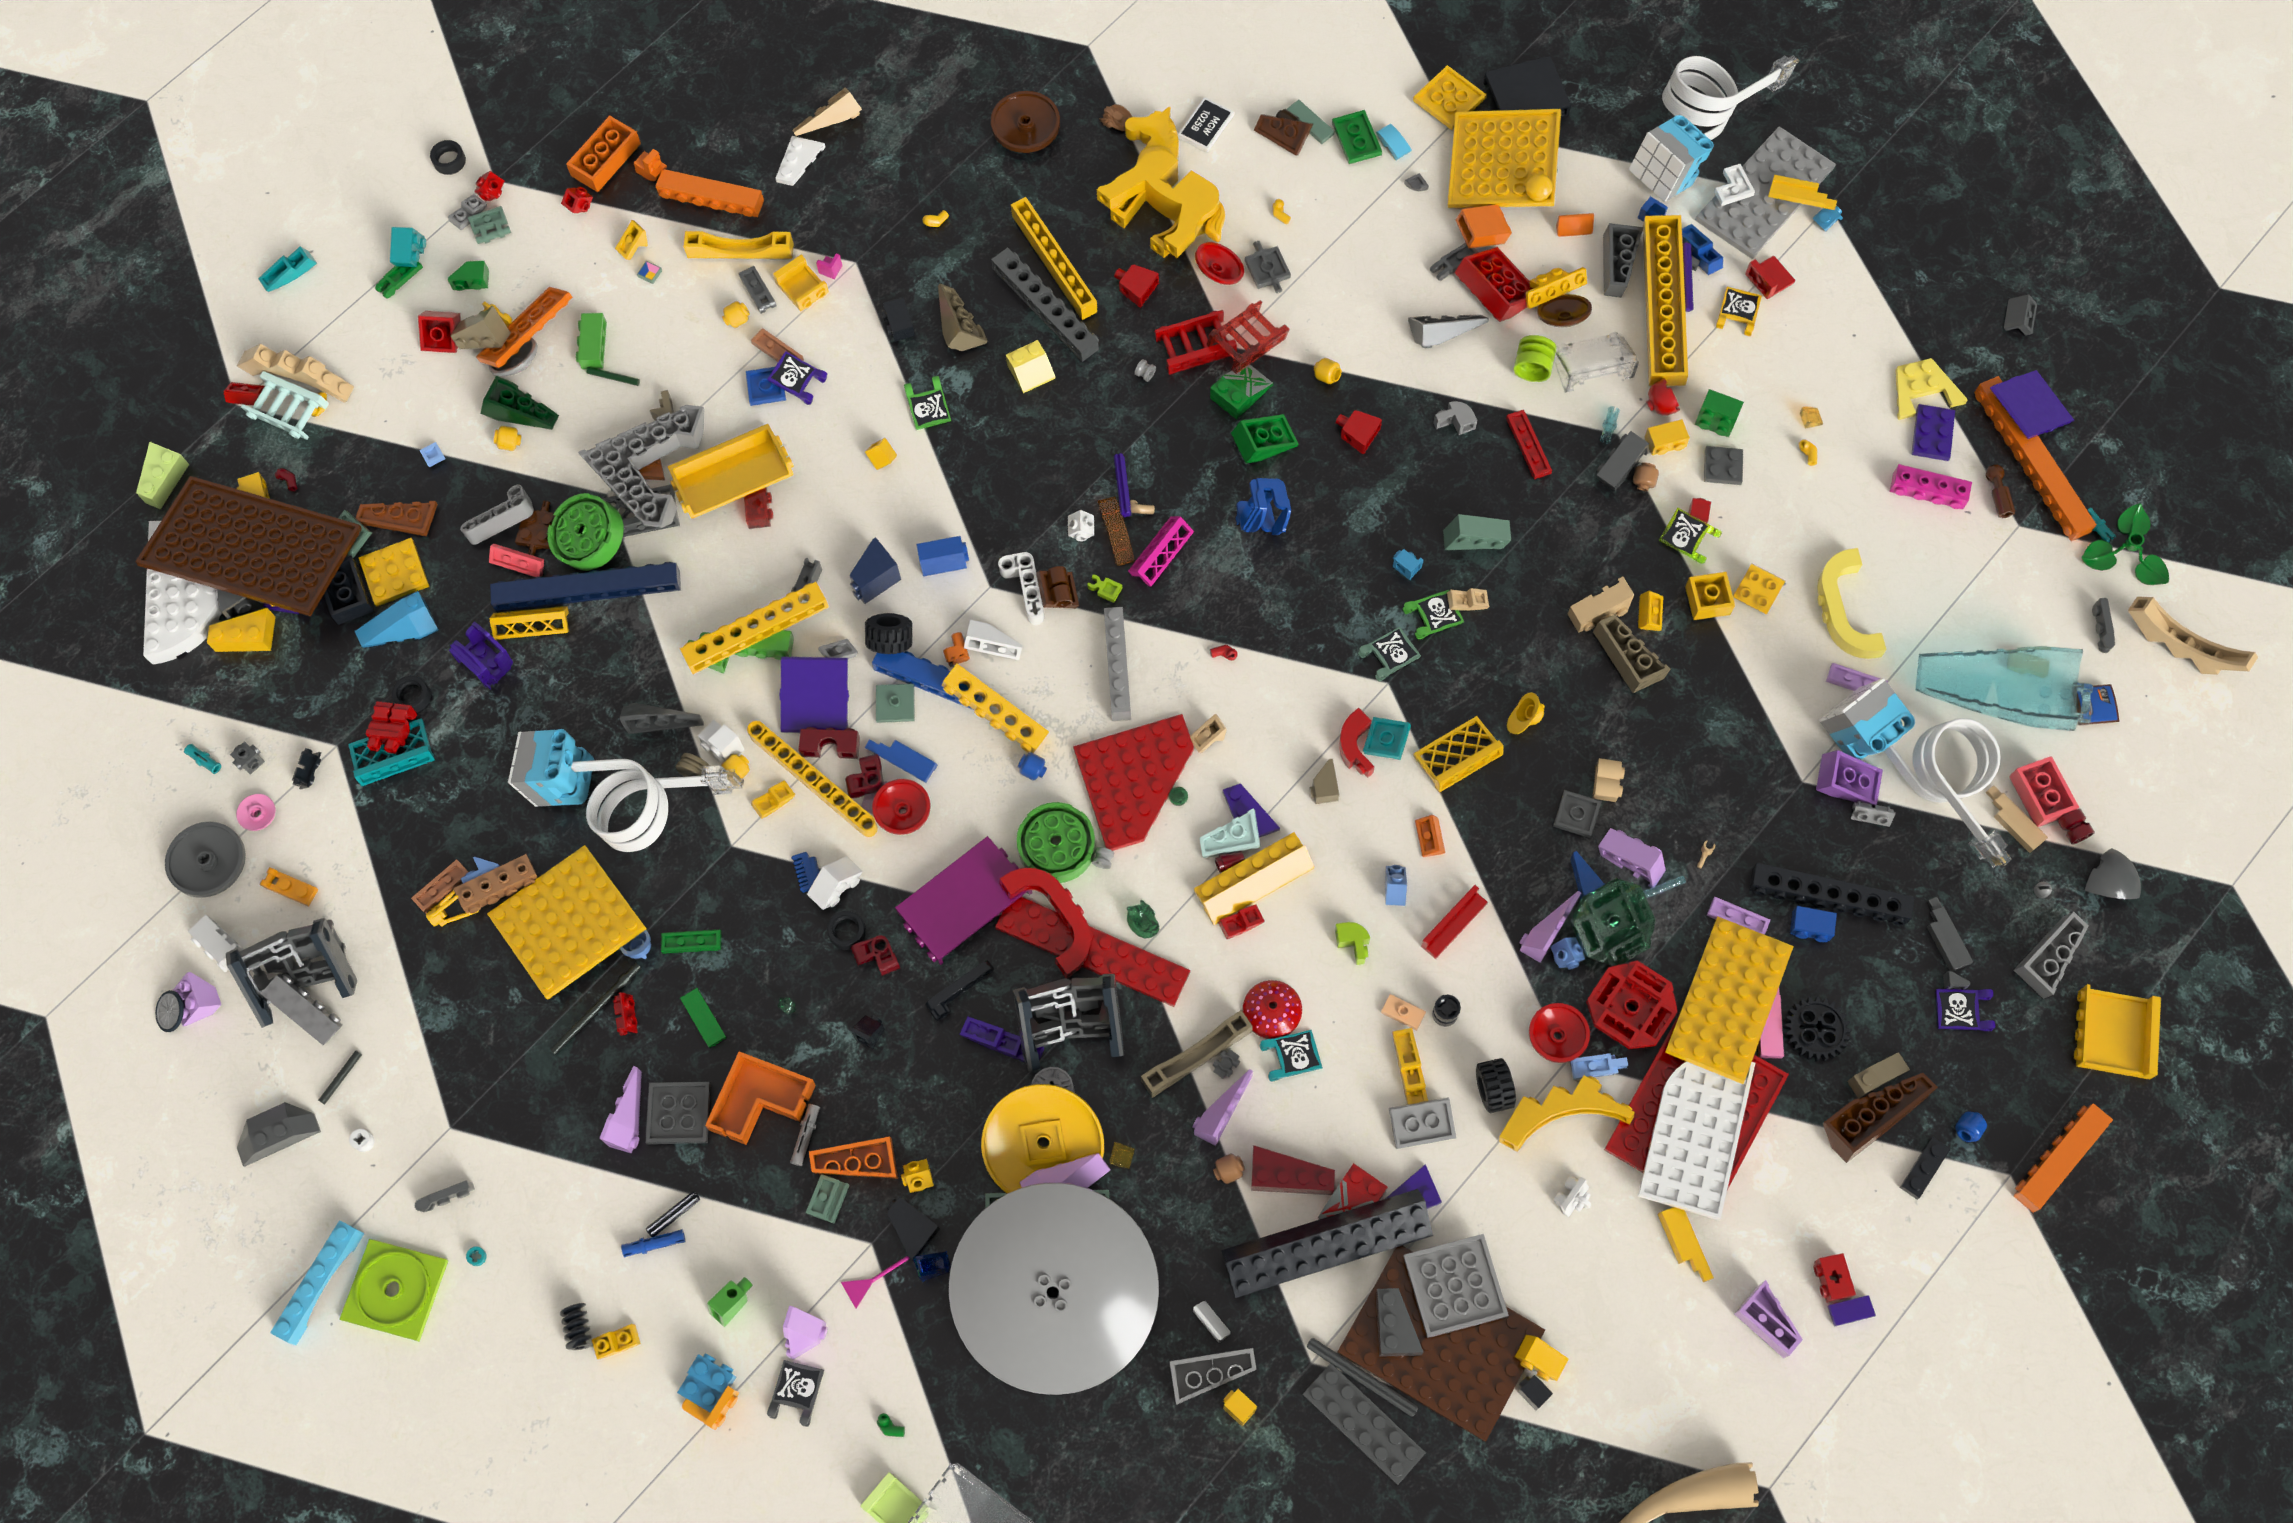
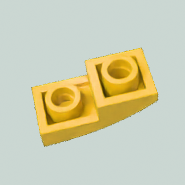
M635 1324L627 1325L614 1332H607L592 1339L597 1359L620 1353L641 1344Z

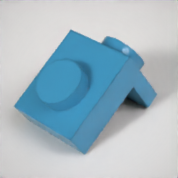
M1837 205L1835 210L1823 208L1813 217V220L1826 232L1838 219L1840 221L1843 219L1841 216L1842 210Z

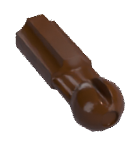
M1993 464L1987 468L1986 478L1993 482L1994 485L1991 493L1998 517L2008 518L2015 514V508L2009 488L2003 486L2002 483L2004 469L1998 464Z

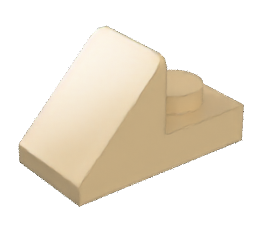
M1214 714L1190 738L1197 751L1203 753L1215 741H1223L1227 729L1218 715Z

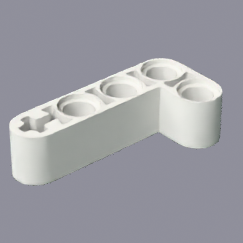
M1022 552L1001 557L998 562L1001 576L1006 579L1020 577L1028 620L1033 625L1041 624L1044 620V610L1033 556L1030 553ZM1024 562H1029L1028 565H1022ZM1007 565L1011 566L1009 569L1003 568ZM1028 578L1033 579L1031 582L1025 581ZM1030 595L1036 596L1033 599L1028 598ZM1033 608H1036L1037 610L1036 615H1034Z

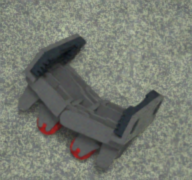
M325 918L314 920L312 925L291 929L288 933L282 931L240 952L238 948H235L226 953L227 967L261 1028L273 1023L272 1010L269 1006L271 1002L260 993L274 979L268 980L265 971H262L260 968L261 965H264L268 974L273 972L282 973V975L287 974L294 980L293 984L297 987L303 988L335 980L334 983L342 998L354 995L357 978L346 959V946L340 941L333 927L334 923L332 920H326ZM321 955L325 958V960L311 963L310 961ZM251 970H252L253 973H254V976H253V977L251 976V974H250V972H249V971H251Z
M1103 974L1099 978H1072V982L1069 979H1060L1031 989L1022 987L1013 990L1023 1059L1028 1071L1040 1069L1036 1048L1064 1041L1065 1038L1109 1037L1111 1057L1124 1056V1041L1115 974ZM1098 1000H1103L1099 1015H1082V1011L1098 1008ZM1069 1005L1070 1011H1065V1006ZM1036 1010L1037 1018L1043 1017L1052 1020L1038 1024L1032 1016V1011Z

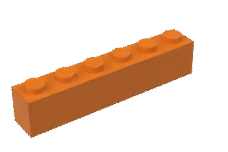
M662 169L656 183L657 192L662 198L689 202L697 206H707L715 210H725L729 213H739L747 217L758 218L764 202L761 190Z
M2094 1103L2087 1107L2082 1106L2076 1113L2078 1118L2075 1121L2071 1120L2064 1127L2066 1131L2064 1135H2059L2052 1142L2054 1147L2050 1151L2047 1149L2039 1158L2042 1160L2038 1166L2035 1164L2028 1171L2027 1174L2030 1176L2027 1180H2021L2015 1187L2017 1192L2013 1197L2034 1213L2042 1208L2113 1121L2110 1116Z

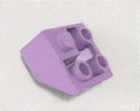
M187 972L173 989L183 1000L184 1015L181 1021L183 1026L213 1015L221 1006L216 987L191 972Z

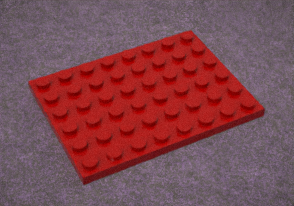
M1678 1017L1629 1103L1632 1111L1635 1112L1630 1125L1620 1121L1604 1149L1642 1173L1644 1172L1664 1085L1673 1072L1683 1063L1687 1062L1665 1053ZM1754 1055L1752 1060L1755 1063L1728 1188L1789 1075Z

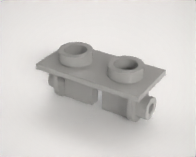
M1861 801L1854 802L1852 806L1854 810L1851 816L1852 820L1890 827L1895 816L1894 810L1890 809V807L1875 805L1872 808L1871 804Z

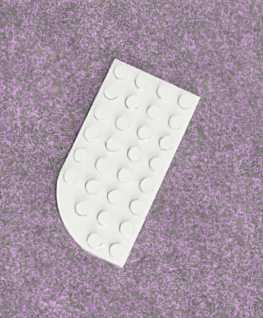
M1689 1062L1683 1063L1673 1072L1662 1091L1638 1193L1639 1197L1716 1220L1721 1219L1755 1067L1754 1062H1751L1743 1084Z

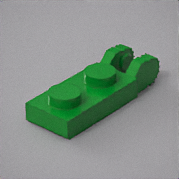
M417 262V267L394 266L376 284L375 290L378 292L383 291L382 295L388 299L421 270L423 266L419 262Z

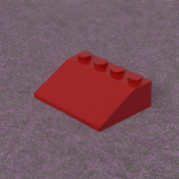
M1498 247L1464 257L1454 272L1460 281L1470 289L1471 293L1482 302V305L1499 322L1510 319L1527 308L1526 292L1533 289L1530 287V281Z

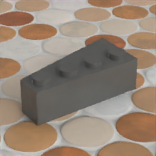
M1609 223L1603 234L1604 296L1621 298L1625 292L1644 227Z

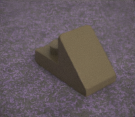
M668 390L661 391L662 399H659L661 408L650 410L655 421L657 417L668 412L670 414L674 413L672 399Z

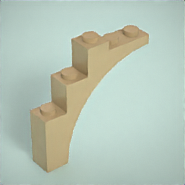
M262 344L244 351L237 364V367L252 376L265 371L272 375L290 378L317 388L343 403L347 402L354 388L353 385L325 369L324 364L311 356L299 359L287 350L275 353Z
M2136 597L2128 609V612L2148 641L2165 642L2175 658H2191L2201 674L2218 675L2221 670L2249 672L2258 659L2255 652L2225 647L2193 633L2174 620L2158 604L2154 597Z

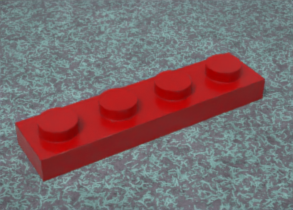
M1521 410L1508 414L1506 417L1507 422L1533 478L1537 479L1551 474L1552 469L1525 411Z

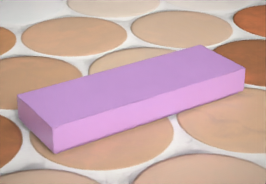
M1832 663L1826 682L1855 691L1859 687L1880 680V678Z
M1717 897L1713 898L1706 915L1713 919H1717V916L1764 935L1770 923L1768 918Z

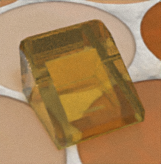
M1802 407L1800 416L1805 429L1823 425L1818 408Z
M1114 1142L1109 1161L1110 1164L1130 1169L1135 1149Z

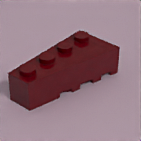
M1253 1145L1251 1191L1333 1195L1335 1170Z

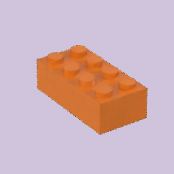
M609 116L566 163L570 175L596 192H599L640 146L641 142L637 131Z

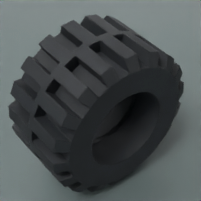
M894 613L871 616V618L865 621V646L871 649V651L881 654H897L912 647V621L904 615Z
M1499 1058L1478 1063L1476 1066V1080L1480 1097L1486 1110L1489 1113L1514 1108L1516 1103L1514 1082L1510 1069L1504 1059Z

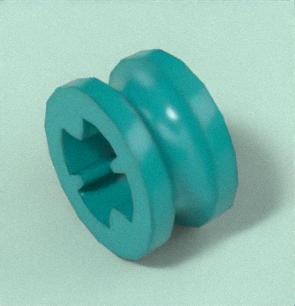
M480 1247L470 1248L466 1254L467 1262L473 1266L482 1265L486 1260V1252ZM478 1251V1254L481 1255V1259H477V1262H474V1259L471 1258V1256L473 1253L476 1254L475 1252Z

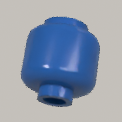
M1029 752L1027 755L1024 754L1017 766L1020 768L1019 773L1033 781L1038 777L1042 778L1047 770V767L1044 766L1045 759L1032 752Z
M1968 1111L1962 1114L1955 1129L1959 1138L1963 1141L1976 1142L1980 1140L1985 1132L1987 1123L1980 1113Z

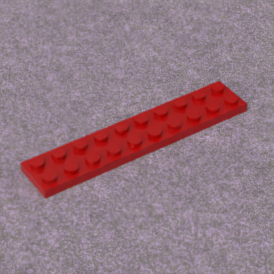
M1020 897L1003 910L995 926L996 930L1056 956L1066 952L1073 944L1072 933L1057 912L1023 897ZM1089 926L1091 943L1088 956L1082 965L1083 968L1101 976L1103 974H1115L1117 983L1175 1007L1189 977V969Z

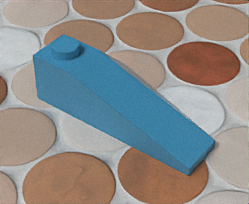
M415 592L390 606L357 629L355 633L362 648L383 645L386 642L392 641L402 642L404 639H421L438 631V627L424 598L419 592Z

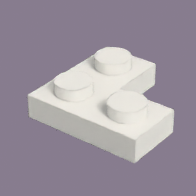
M1741 164L1724 169L1723 174L1728 184L1717 187L1714 191L1721 206L1754 196L1755 190Z

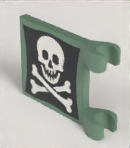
M1400 627L1369 644L1361 646L1358 652L1359 656L1364 658L1373 651L1385 667L1376 672L1375 678L1379 682L1421 657Z

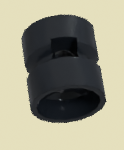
M1453 995L1440 996L1435 1002L1432 1011L1434 1021L1444 1027L1454 1024L1461 1010L1460 1002Z

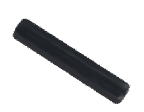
M691 1192L646 1228L647 1233L651 1237H655L698 1203L700 1197L696 1192Z

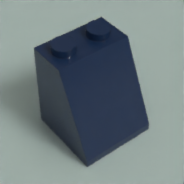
M876 537L872 539L849 575L851 579L850 586L853 589L852 593L858 601L861 599L864 604L901 580L897 563Z

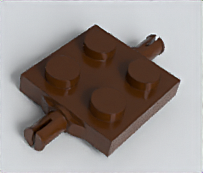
M544 500L541 510L534 511L530 517L521 521L515 543L519 546L528 547L527 554L535 556L537 549H550L547 533L548 527L552 525L555 516L553 515L554 513L548 512L551 504L549 501Z

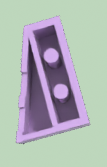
M1610 828L1598 846L1602 857L1621 869L1623 866L1634 872L1632 876L1637 879L1641 876L1650 882L1648 886L1653 889L1666 871L1660 849L1655 846L1650 847L1638 838L1633 839L1621 830L1616 831Z
M1765 1280L1758 1285L1734 1315L1781 1357L1786 1358L1790 1356L1803 1339L1789 1316L1785 1314L1780 1306L1781 1303L1775 1298L1768 1282Z

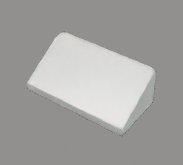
M1203 1301L1193 1307L1195 1315L1218 1343H1221L1231 1334L1230 1330L1207 1302Z

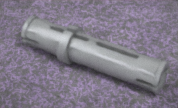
M808 1104L804 1120L800 1123L801 1129L790 1160L791 1164L803 1165L812 1132L816 1129L815 1122L820 1110L819 1106Z

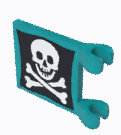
M1312 1030L1261 1041V1051H1267L1272 1048L1276 1049L1281 1067L1279 1070L1269 1072L1268 1077L1271 1082L1323 1068Z

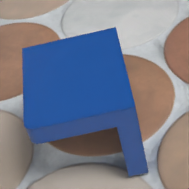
M1650 196L1641 207L1638 219L1644 222L1645 216H1665L1668 207Z

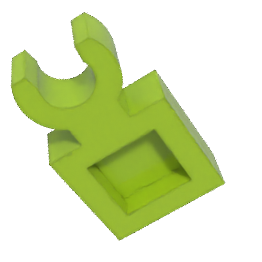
M1092 575V580L1096 581V584H1087L1089 590H1098V596L1113 603L1123 588L1122 584L1109 578L1101 581L1097 575Z

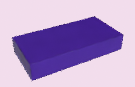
M1869 1295L1827 1306L1834 1327L1876 1316Z

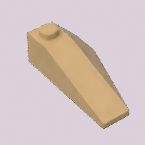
M845 87L828 100L829 105L818 108L814 113V117L809 116L792 131L797 136L850 118L854 119L860 114L859 111L862 109Z

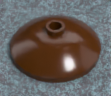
M1565 294L1540 304L1537 313L1539 319L1547 325L1562 328L1571 327L1585 321L1590 316L1592 304L1582 296Z

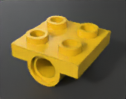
M1752 563L1733 597L1767 614L1783 587L1785 580Z

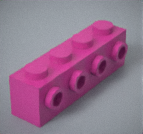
M1898 464L1893 472L1890 492L1900 496L1914 497L1916 500L1930 501L1937 505H1947L1953 509H1964L1969 501L1972 482Z

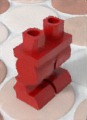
M376 702L372 721L365 733L369 738L367 747L371 751L378 752L381 744H384L385 751L396 754L399 746L404 747L405 740L410 732L407 719L413 720L417 716L412 706Z

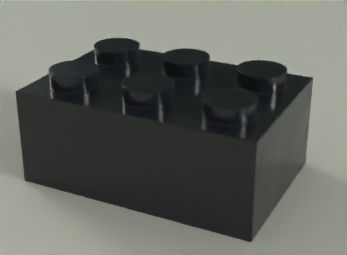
M352 556L346 557L324 593L330 614L338 625L374 612L359 565Z

